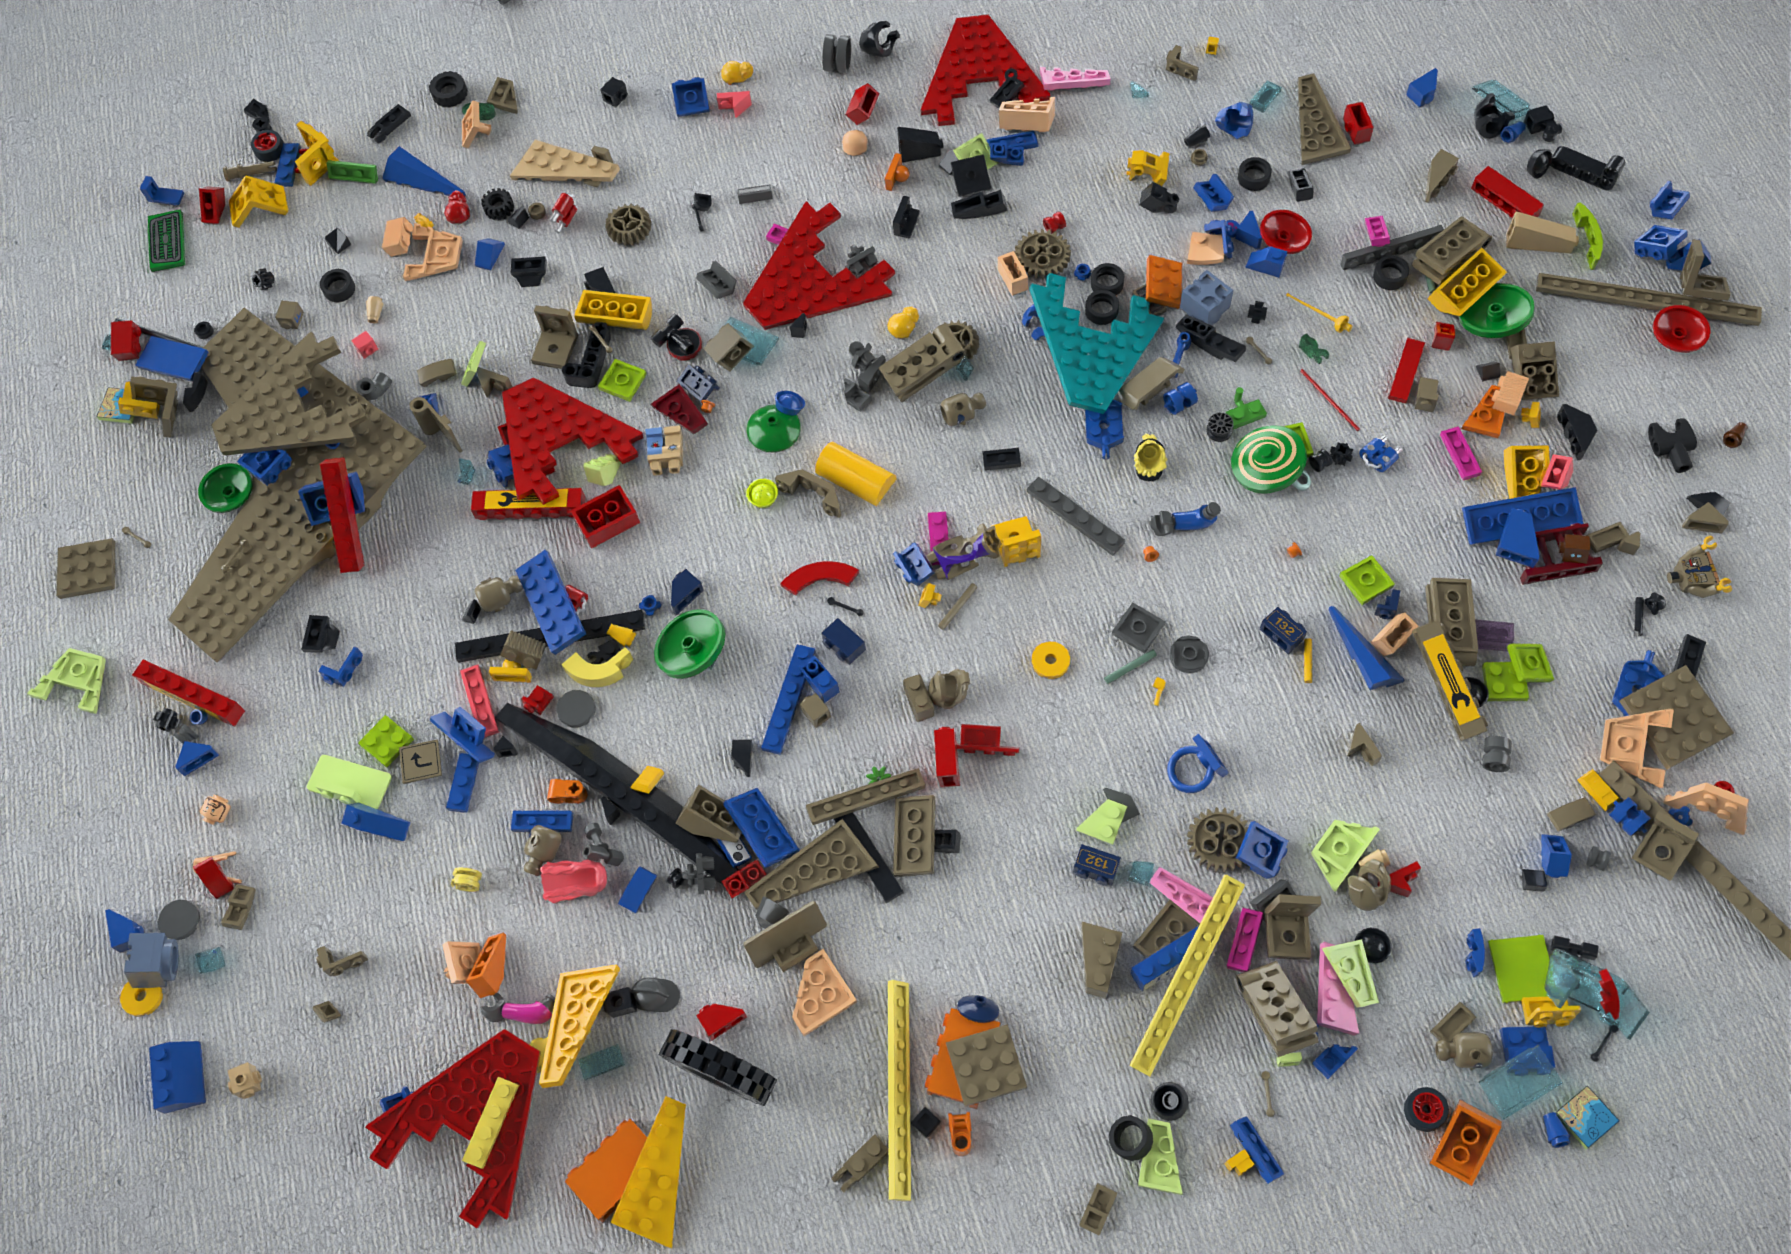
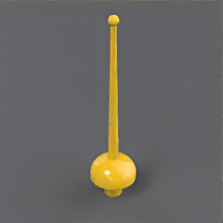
M1289 293L1286 294L1287 297H1291L1335 322L1334 327L1337 332L1341 333L1344 329L1348 332L1351 331L1353 325L1348 323V316L1342 315L1336 319L1291 296Z

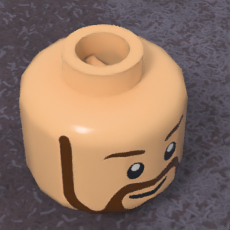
M215 794L213 797H207L200 809V814L204 816L203 821L212 825L215 822H224L231 809V806L228 804L229 800Z

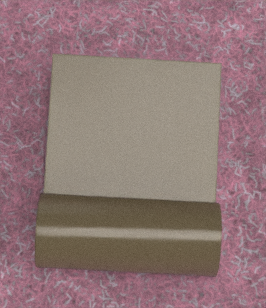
M422 397L414 398L410 402V409L423 433L433 435L441 431L457 451L461 453L462 449L451 428L448 426L449 423L451 424V421L445 414L440 416L426 399Z

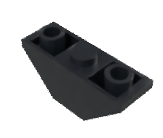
M1562 404L1557 413V420L1562 424L1564 436L1569 440L1571 451L1579 461L1583 458L1598 430L1591 415L1568 404Z

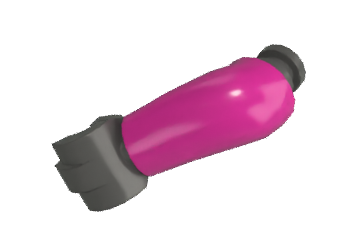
M496 993L493 995L497 1002L495 1006L480 1007L482 1015L490 1022H499L506 1018L528 1024H543L552 1018L551 1012L554 1009L555 997L548 993L546 995L547 999H543L541 1002L513 1004L505 1003L503 997Z

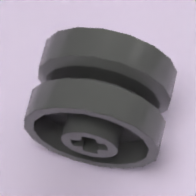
M826 34L822 53L823 70L833 72L837 68L839 73H848L851 61L850 36L841 35L837 39L836 35Z

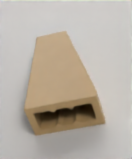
M1515 212L1506 234V248L1572 253L1574 247H1577L1579 242V236H1576V228L1520 212Z

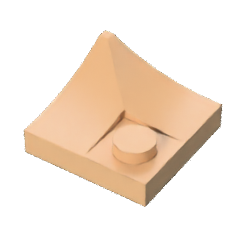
M1192 232L1187 264L1208 265L1222 263L1224 259L1222 235Z

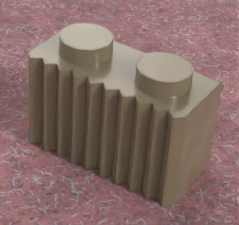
M511 630L500 656L508 661H515L527 668L537 670L546 648V643L539 642L531 637L528 638L524 634L521 635Z
M921 674L904 679V691L916 721L920 722L934 717V707Z

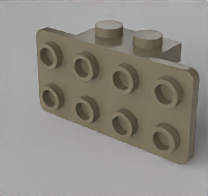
M811 901L755 936L750 937L743 943V946L756 968L765 965L775 958L779 967L784 972L819 951L811 936L824 929L827 923L817 903Z

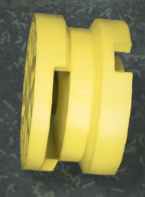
M454 868V879L451 881V887L455 885V889L468 892L479 890L480 884L478 881L481 880V872L471 868Z

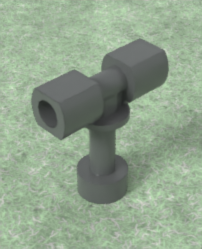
M598 823L588 824L584 828L587 839L592 840L594 845L587 843L582 850L583 858L596 862L599 859H604L606 864L619 866L624 860L623 853L608 849L607 843L601 841L602 831Z

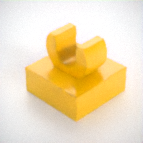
M1532 402L1531 409L1522 408L1521 410L1522 421H1530L1531 428H1539L1541 419L1540 402Z
M928 583L925 586L918 606L926 608L929 603L937 605L940 602L942 595L934 592L936 585Z

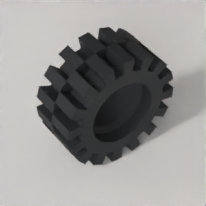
M493 188L492 192L488 190L487 195L484 194L481 199L484 212L490 219L496 220L497 218L498 221L501 220V217L506 219V215L510 216V212L514 211L512 197L505 189L501 191L500 188H497V191H495V188ZM503 202L500 206L493 207L495 203Z

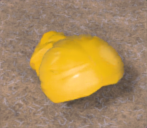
M729 61L722 68V79L729 85L734 82H744L752 76L753 66L748 62Z
M913 306L905 307L902 313L894 314L887 324L889 333L895 338H908L919 319L917 308Z

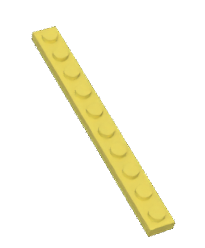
M1224 875L1129 1066L1149 1077L1151 1076L1245 884L1228 875Z
M891 980L888 981L889 1200L906 1202L911 1201L909 983Z

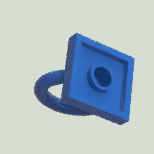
M1200 734L1192 738L1197 746H1185L1178 749L1168 762L1167 774L1171 784L1184 793H1197L1204 790L1213 780L1215 772L1221 777L1229 774L1209 742ZM1186 754H1196L1200 762L1207 769L1204 779L1196 785L1183 784L1178 780L1175 773L1178 760Z

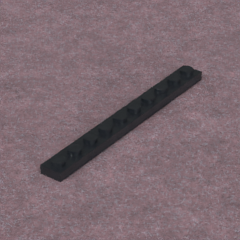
M636 610L580 620L586 635L575 642L610 636L606 633L611 623L632 629V632L645 630L643 611ZM541 628L517 632L539 642L542 641V643H546V647H549ZM509 633L456 642L457 662L501 655Z

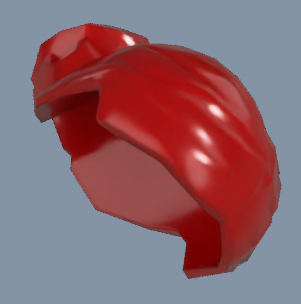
M456 190L448 197L449 203L445 207L444 215L448 222L462 224L470 218V210L463 193Z

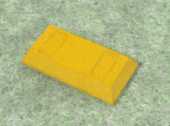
M647 766L632 784L631 789L649 794L664 775L663 770Z
M1594 769L1577 779L1605 812L1614 806L1613 802L1615 800L1617 802L1621 801Z

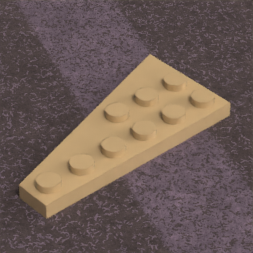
M534 140L510 174L512 180H518V178H525L526 180L541 178L542 181H567L568 179L582 181V179H591L592 181L612 182L620 168L619 165Z

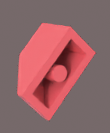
M1553 454L1541 486L1558 490L1567 487L1573 473V458Z

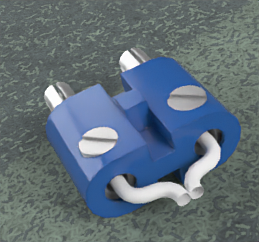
M1383 435L1380 439L1374 438L1359 451V455L1366 462L1365 466H1371L1379 472H1384L1399 459L1398 454L1403 449L1400 446L1392 449L1390 446L1388 448L1384 447L1388 437Z

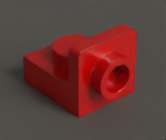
M537 685L528 698L523 696L521 700L524 703L523 707L532 714L536 712L541 715L554 696Z

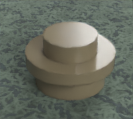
M1196 149L1191 154V162L1195 165H1204L1208 160V155L1203 149Z

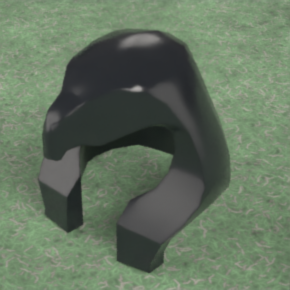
M888 21L872 23L861 33L859 46L863 52L869 55L887 57L891 55L895 41L900 38V34L897 30L891 31L887 35L886 42L880 45L878 39L879 32L883 28L890 27V23Z
M1489 93L1483 98L1474 111L1475 127L1483 138L1491 139L1501 134L1503 128L1508 126L1510 120L1515 118L1513 112L1505 111L1502 113L1497 109L1493 93Z

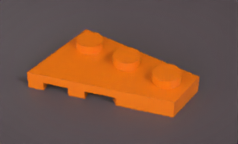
M1491 385L1461 429L1499 438L1505 413L1492 408L1495 402L1492 401L1495 390H1500L1499 386Z

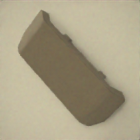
M1159 357L1119 389L1118 396L1120 402L1132 410H1137L1140 403L1146 405L1149 403V400L1163 389L1168 388L1171 385L1169 379L1177 373L1183 374L1185 369L1169 359Z

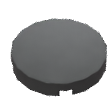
M1182 636L1171 646V663L1181 672H1198L1208 662V647L1196 636Z
M572 690L565 693L559 699L556 712L562 723L571 728H576L590 722V719L595 714L596 706L593 698L587 692Z
M187 900L172 901L160 912L157 921L158 928L169 939H185L197 929L196 926L200 921V913L197 907Z

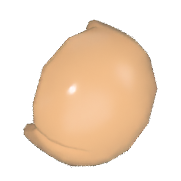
M859 130L846 132L842 141L843 150L848 155L856 156L863 154L867 150V136Z

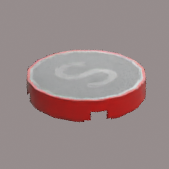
M689 328L678 329V335L684 340L689 339L695 344V349L691 354L685 355L680 351L679 344L674 340H667L668 352L673 358L675 357L680 361L695 358L702 349V340L699 333Z

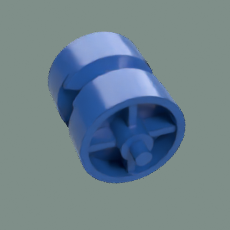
M1188 382L1181 384L1177 387V390L1172 389L1163 395L1164 407L1170 413L1176 415L1183 411L1184 407L1189 408L1198 402L1197 390Z
M1630 797L1622 803H1618L1616 800L1613 802L1615 809L1609 816L1617 824L1622 823V829L1629 836H1632L1637 831H1642L1643 833L1647 831L1644 827L1651 818L1643 810H1638V805Z

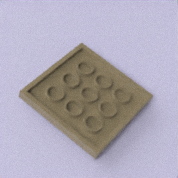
M1686 665L1619 701L1628 715L1669 708L1674 709L1672 727L1648 725L1646 741L1666 770L1734 734Z

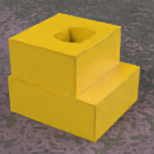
M1245 1149L1225 1163L1229 1172L1234 1169L1238 1176H1241L1255 1165Z

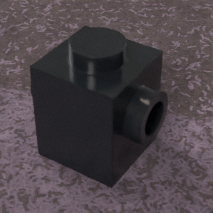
M614 77L600 89L603 101L615 108L628 95L626 84Z

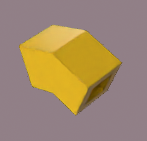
M1208 38L1207 54L1216 55L1219 38Z

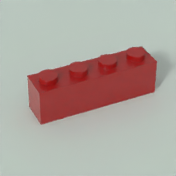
M1487 166L1475 177L1471 187L1473 191L1512 218L1515 212L1539 217L1544 206L1538 199L1528 194L1490 166Z

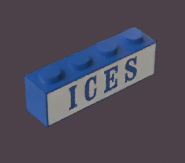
M1199 926L1132 967L1130 975L1141 991L1146 990L1178 969Z

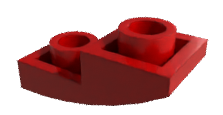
M212 856L193 866L201 881L216 899L234 889L233 883L223 873L221 866Z
M756 859L721 882L730 897L734 898L764 878L767 873L759 860Z
M1606 968L1599 971L1602 978L1599 983L1603 989L1600 992L1603 998L1600 1004L1605 1013L1610 1012L1614 1020L1619 1018L1620 1013L1619 995L1615 983Z

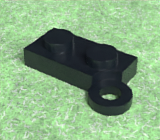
M1013 68L1005 72L1006 81L990 98V102L997 108H1000L1002 102L1012 101L1024 87L1023 82L1017 79L1018 73ZM1010 73H1014L1013 77H1008Z

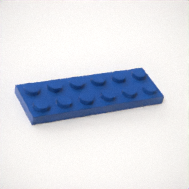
M1576 487L1462 508L1469 545L1500 540L1507 517L1512 508L1522 509L1532 514L1535 532L1567 527L1575 523L1584 524Z
M546 549L515 570L551 653L554 655L558 654L586 635L551 555Z

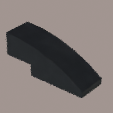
M1001 189L984 195L982 191L951 203L954 219L986 217L1008 211L1006 199Z

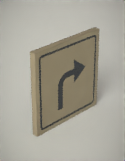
M438 739L399 747L403 784L442 776Z

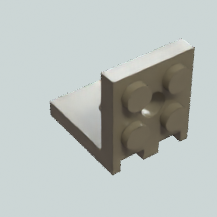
M1692 239L1679 277L1682 280L1681 288H1684L1683 295L1699 299L1704 297L1715 301H1728L1731 293L1726 277L1698 274L1704 259L1701 241Z
M536 305L534 313L542 332L531 359L532 364L562 369L569 362L578 338L570 311L562 308L556 309L549 306ZM551 349H558L555 353H550Z
M131 376L132 399L163 405V436L171 438L178 406L177 383L165 382L160 379L152 380L141 376Z
M1659 811L1654 818V824L1631 859L1671 881L1698 840L1699 833ZM1658 847H1666L1669 855L1665 858H1660L1656 855L1655 851Z
M1279 894L1264 909L1268 958L1310 960L1312 958L1308 917L1321 906V896ZM1285 932L1290 933L1293 937V942H1287L1283 934Z

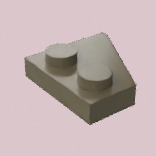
M497 77L486 101L487 106L517 114L518 109L513 81Z

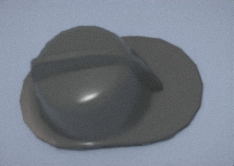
M642 978L632 987L636 1007L643 1011L668 1012L675 1008L680 999V991L677 985L667 979Z

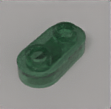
M467 103L463 106L462 112L464 116L471 103ZM479 103V119H493L496 115L494 106L490 103Z

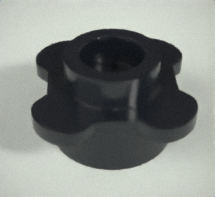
M1653 592L1649 598L1645 599V604L1653 615H1657L1659 610L1665 608L1666 601L1662 595Z

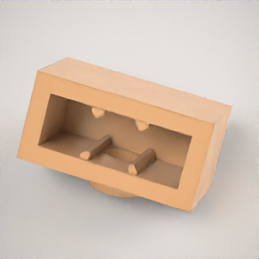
M1012 251L999 256L998 271L1011 295L1013 296L1028 290L1026 270L1021 265L1015 252Z
M1405 612L1398 614L1370 643L1383 656L1393 654L1398 648L1403 647L1407 643V638L1419 626Z

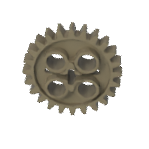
M1035 229L1034 234L1028 232V237L1023 235L1022 240H1018V245H1015L1014 251L1021 265L1024 266L1026 272L1028 271V277L1034 274L1035 279L1041 276L1042 280L1049 273L1058 275V271L1063 273V268L1068 267L1071 257L1070 245L1067 244V239L1063 240V235L1057 237L1056 231L1050 234V229L1047 233L1043 229L1038 233Z
M1216 807L1214 813L1207 809L1206 815L1200 812V819L1194 818V824L1189 826L1191 831L1187 833V837L1191 838L1187 840V845L1192 846L1189 848V853L1195 852L1193 859H1201L1200 866L1206 863V870H1209L1212 866L1215 873H1217L1218 868H1221L1223 873L1226 872L1227 867L1232 872L1235 869V865L1241 868L1242 862L1236 856L1248 830V827H1245L1248 821H1240L1241 814L1235 817L1234 810L1228 814L1225 807L1222 812H1219L1218 807ZM1221 823H1223V842L1221 845L1220 856L1218 857L1216 855L1219 843L1218 837L1220 834V825ZM1207 826H1214L1216 828V831H1209L1207 829ZM1233 829L1237 834L1230 835L1227 830ZM1209 844L1214 850L1208 851L1204 848V845ZM1230 848L1234 851V854L1229 855L1224 849Z

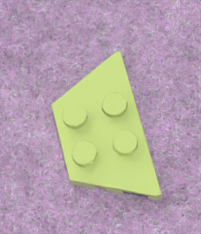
M1334 820L1314 847L1311 854L1333 891H1337L1380 830L1378 827L1369 828L1363 827L1361 824H1348L1345 821Z

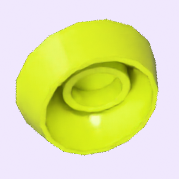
M758 479L748 486L746 496L748 501L754 506L767 508L775 502L778 496V488L772 480Z

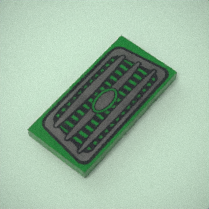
M181 209L148 216L149 267L152 272L185 266L184 224Z

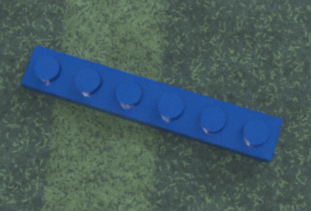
M796 645L761 747L762 751L781 755L806 682V678L799 666L815 655V648Z

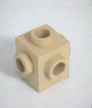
M247 1062L227 1070L230 1079L228 1088L232 1094L246 1099L254 1096L255 1092L261 1090L260 1083L262 1082V1077L259 1071L256 1070V1066Z

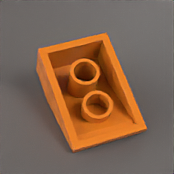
M1459 1100L1430 1164L1472 1186L1502 1127V1121Z

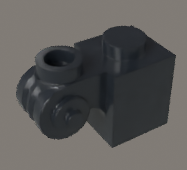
M1547 105L1527 111L1524 124L1531 134L1544 131L1543 140L1552 142L1558 134L1562 133L1561 125L1559 123L1556 124L1554 114Z
M1152 182L1142 191L1139 206L1153 213L1160 206H1164L1165 212L1174 213L1177 210V204L1180 199L1177 194H1171L1163 186Z

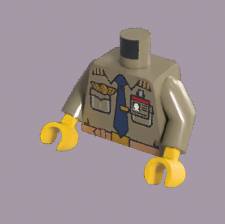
M1707 536L1704 539L1703 545L1699 544L1688 550L1679 558L1677 565L1674 567V572L1667 573L1669 584L1679 583L1682 592L1701 598L1718 594L1721 590L1729 593L1733 589L1732 586L1724 587L1726 584H1730L1731 580L1729 578L1719 580L1709 551L1705 552L1706 549L1713 550L1717 547L1716 542L1712 545H1707L1709 541L1714 539L1713 536Z

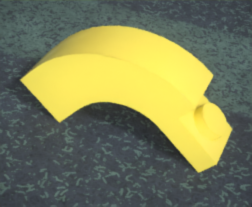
M624 647L603 664H590L575 652L561 665L565 672L577 683L588 687H604L621 680L624 677L621 670L627 668L631 661H633L630 651Z

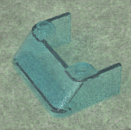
M1555 949L1550 957L1544 986L1546 995L1560 1009L1569 998L1596 1010L1601 1016V1021L1609 1026H1618L1624 1036L1631 1040L1650 1013L1631 987L1622 978L1609 972L1617 988L1620 1001L1619 1018L1614 1020L1611 1013L1606 1014L1600 1004V1001H1603L1600 994L1603 989L1599 983L1602 980L1599 971L1604 969L1565 951Z

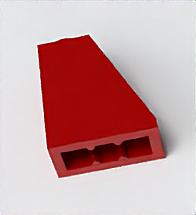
M940 727L939 730H934L938 782L940 787L960 786L955 730L950 727Z

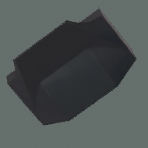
M546 257L512 258L510 273L517 279L521 287L539 286L542 277L546 274Z
M309 615L301 650L303 652L321 653L325 650L336 649L340 630L331 623L328 616Z

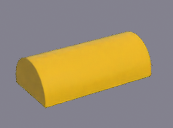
M583 290L574 317L578 323L595 324L596 322H604L607 326L647 330L651 321L652 301L651 297Z
M833 441L828 443L822 450L815 466L816 474L875 506L879 504L896 480L895 474Z

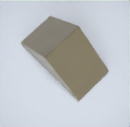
M1708 502L1689 515L1682 528L1722 534L1729 525V521Z

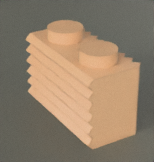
M405 217L386 221L382 249L391 257L407 253L408 246L410 245V235L413 231L412 224Z
M1507 371L1505 377H1500L1497 385L1500 387V390H1495L1492 401L1495 402L1492 408L1515 415L1529 378Z

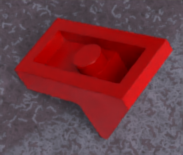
M1436 322L1431 347L1449 351L1455 339V327L1453 324Z
M1418 861L1389 874L1391 878L1390 892L1409 897L1412 890L1407 882L1413 881L1418 877L1417 874L1421 870Z

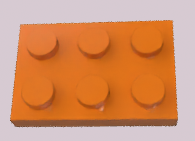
M1149 255L1146 271V301L1179 309L1182 296V263Z

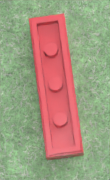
M477 664L460 670L473 717L486 727L484 738L499 733L480 666Z

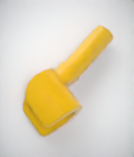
M1159 677L1156 678L1153 687L1158 689L1154 701L1155 706H1159L1160 697L1166 684L1165 680Z

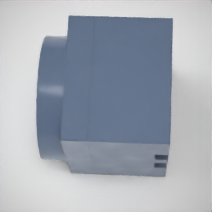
M1206 270L1199 276V279H1195L1192 285L1189 284L1182 291L1180 308L1187 315L1213 325L1230 308L1234 290Z
M130 933L128 949H131V951H127L126 954L128 960H125L124 974L131 987H167V981H174L177 975L179 961L177 940L167 939L165 933Z

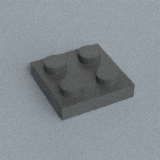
M1132 602L1113 629L1112 635L1145 654L1165 626L1166 621Z

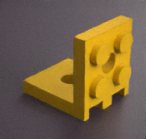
M300 121L296 125L309 149L295 163L305 182L312 186L327 172L326 162L329 160H339L334 156V150L328 144V138L322 132H317L310 124Z
M245 175L229 199L232 225L238 228L242 225L253 207L285 216L288 213L284 186Z
M1027 516L992 525L995 526L996 534L1002 543L999 553L1004 567H1007L1009 563L1025 562L1026 558L1041 557V533L1039 529L1032 531Z

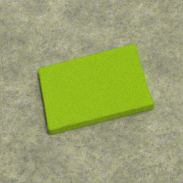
M1544 935L1491 939L1488 941L1502 1003L1518 1002L1523 997L1559 996Z

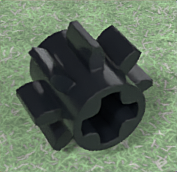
M266 268L258 269V271H254L252 282L256 287H260L261 291L268 290V288L273 287L274 275L271 272H267Z
M1255 301V305L1250 304L1247 318H1252L1251 323L1259 324L1260 320L1265 321L1268 307H1263L1264 302Z
M1337 442V446H1332L1330 449V456L1335 465L1345 466L1346 461L1351 462L1353 449L1349 448L1348 443Z
M168 708L156 712L153 719L157 721V728L170 732L171 728H177L180 723V719H177L178 713Z

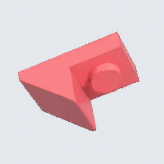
M750 91L717 93L719 109H733L735 118L752 105Z

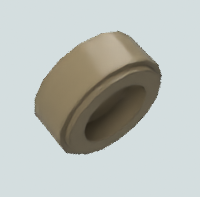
M533 203L529 206L528 213L532 219L538 220L545 216L546 210L543 204Z

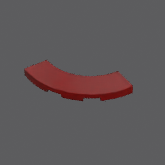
M833 561L811 563L789 574L780 585L795 596L802 589L819 580L839 582L849 587L859 574V569L848 564Z

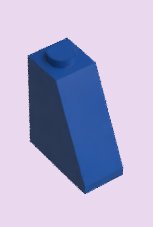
M1512 508L1507 517L1495 554L1496 556L1534 568L1540 556L1532 514L1522 509Z

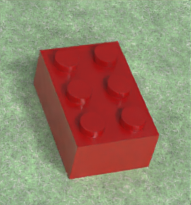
M620 485L571 510L576 524L591 549L640 523L636 510Z

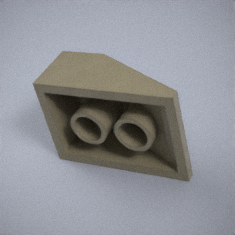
M699 784L688 798L676 821L677 825L692 834L735 843L742 833L724 807L725 800Z

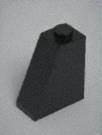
M897 127L899 153L902 155V163L941 156V149L944 146L942 138L939 139L938 132Z

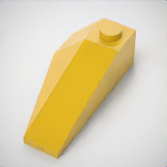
M1549 445L1510 446L1504 450V470L1509 499L1539 494L1541 492V484L1550 464Z

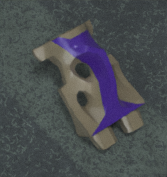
M982 523L977 527L976 535L969 538L959 535L943 541L932 548L933 551L927 554V558L931 564L939 561L941 567L935 570L938 580L944 578L950 580L979 566L978 562L974 561L976 558H998L1000 556L998 550L1002 543L996 534L995 526L986 528L985 524ZM953 543L957 545L955 550L951 548ZM969 544L973 547L971 553L965 551L966 546ZM969 561V565L961 566V563Z

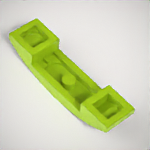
M1579 202L1576 204L1572 215L1576 227H1584L1590 245L1586 258L1590 270H1594L1602 254V233L1594 215L1585 205Z

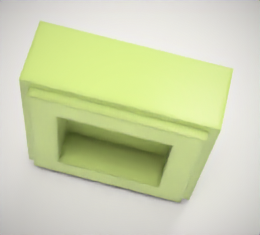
M1301 1052L1277 1057V1066L1299 1065L1302 1061Z

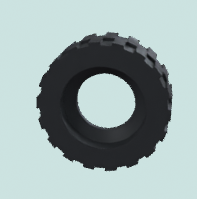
M445 71L433 77L429 85L434 102L442 107L457 106L466 99L468 90L464 79L457 72ZM448 85L456 86L453 92L441 93V89Z

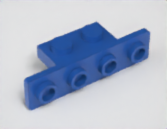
M462 707L454 710L453 718L446 712L430 717V721L479 763L494 758L495 753L483 744L486 727Z

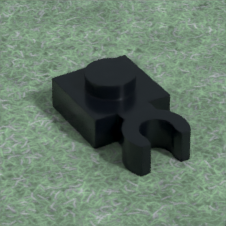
M612 639L598 646L600 651L590 652L587 654L589 660L596 658L591 664H601L602 661H609L621 649L617 641Z

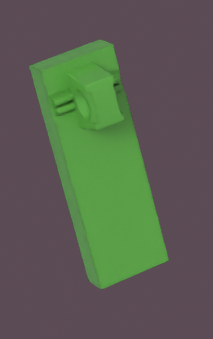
M332 160L326 162L329 179L368 183L378 182L376 165Z

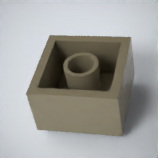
M727 323L719 329V333L710 339L703 349L717 364L731 371L749 353L754 345L739 330Z

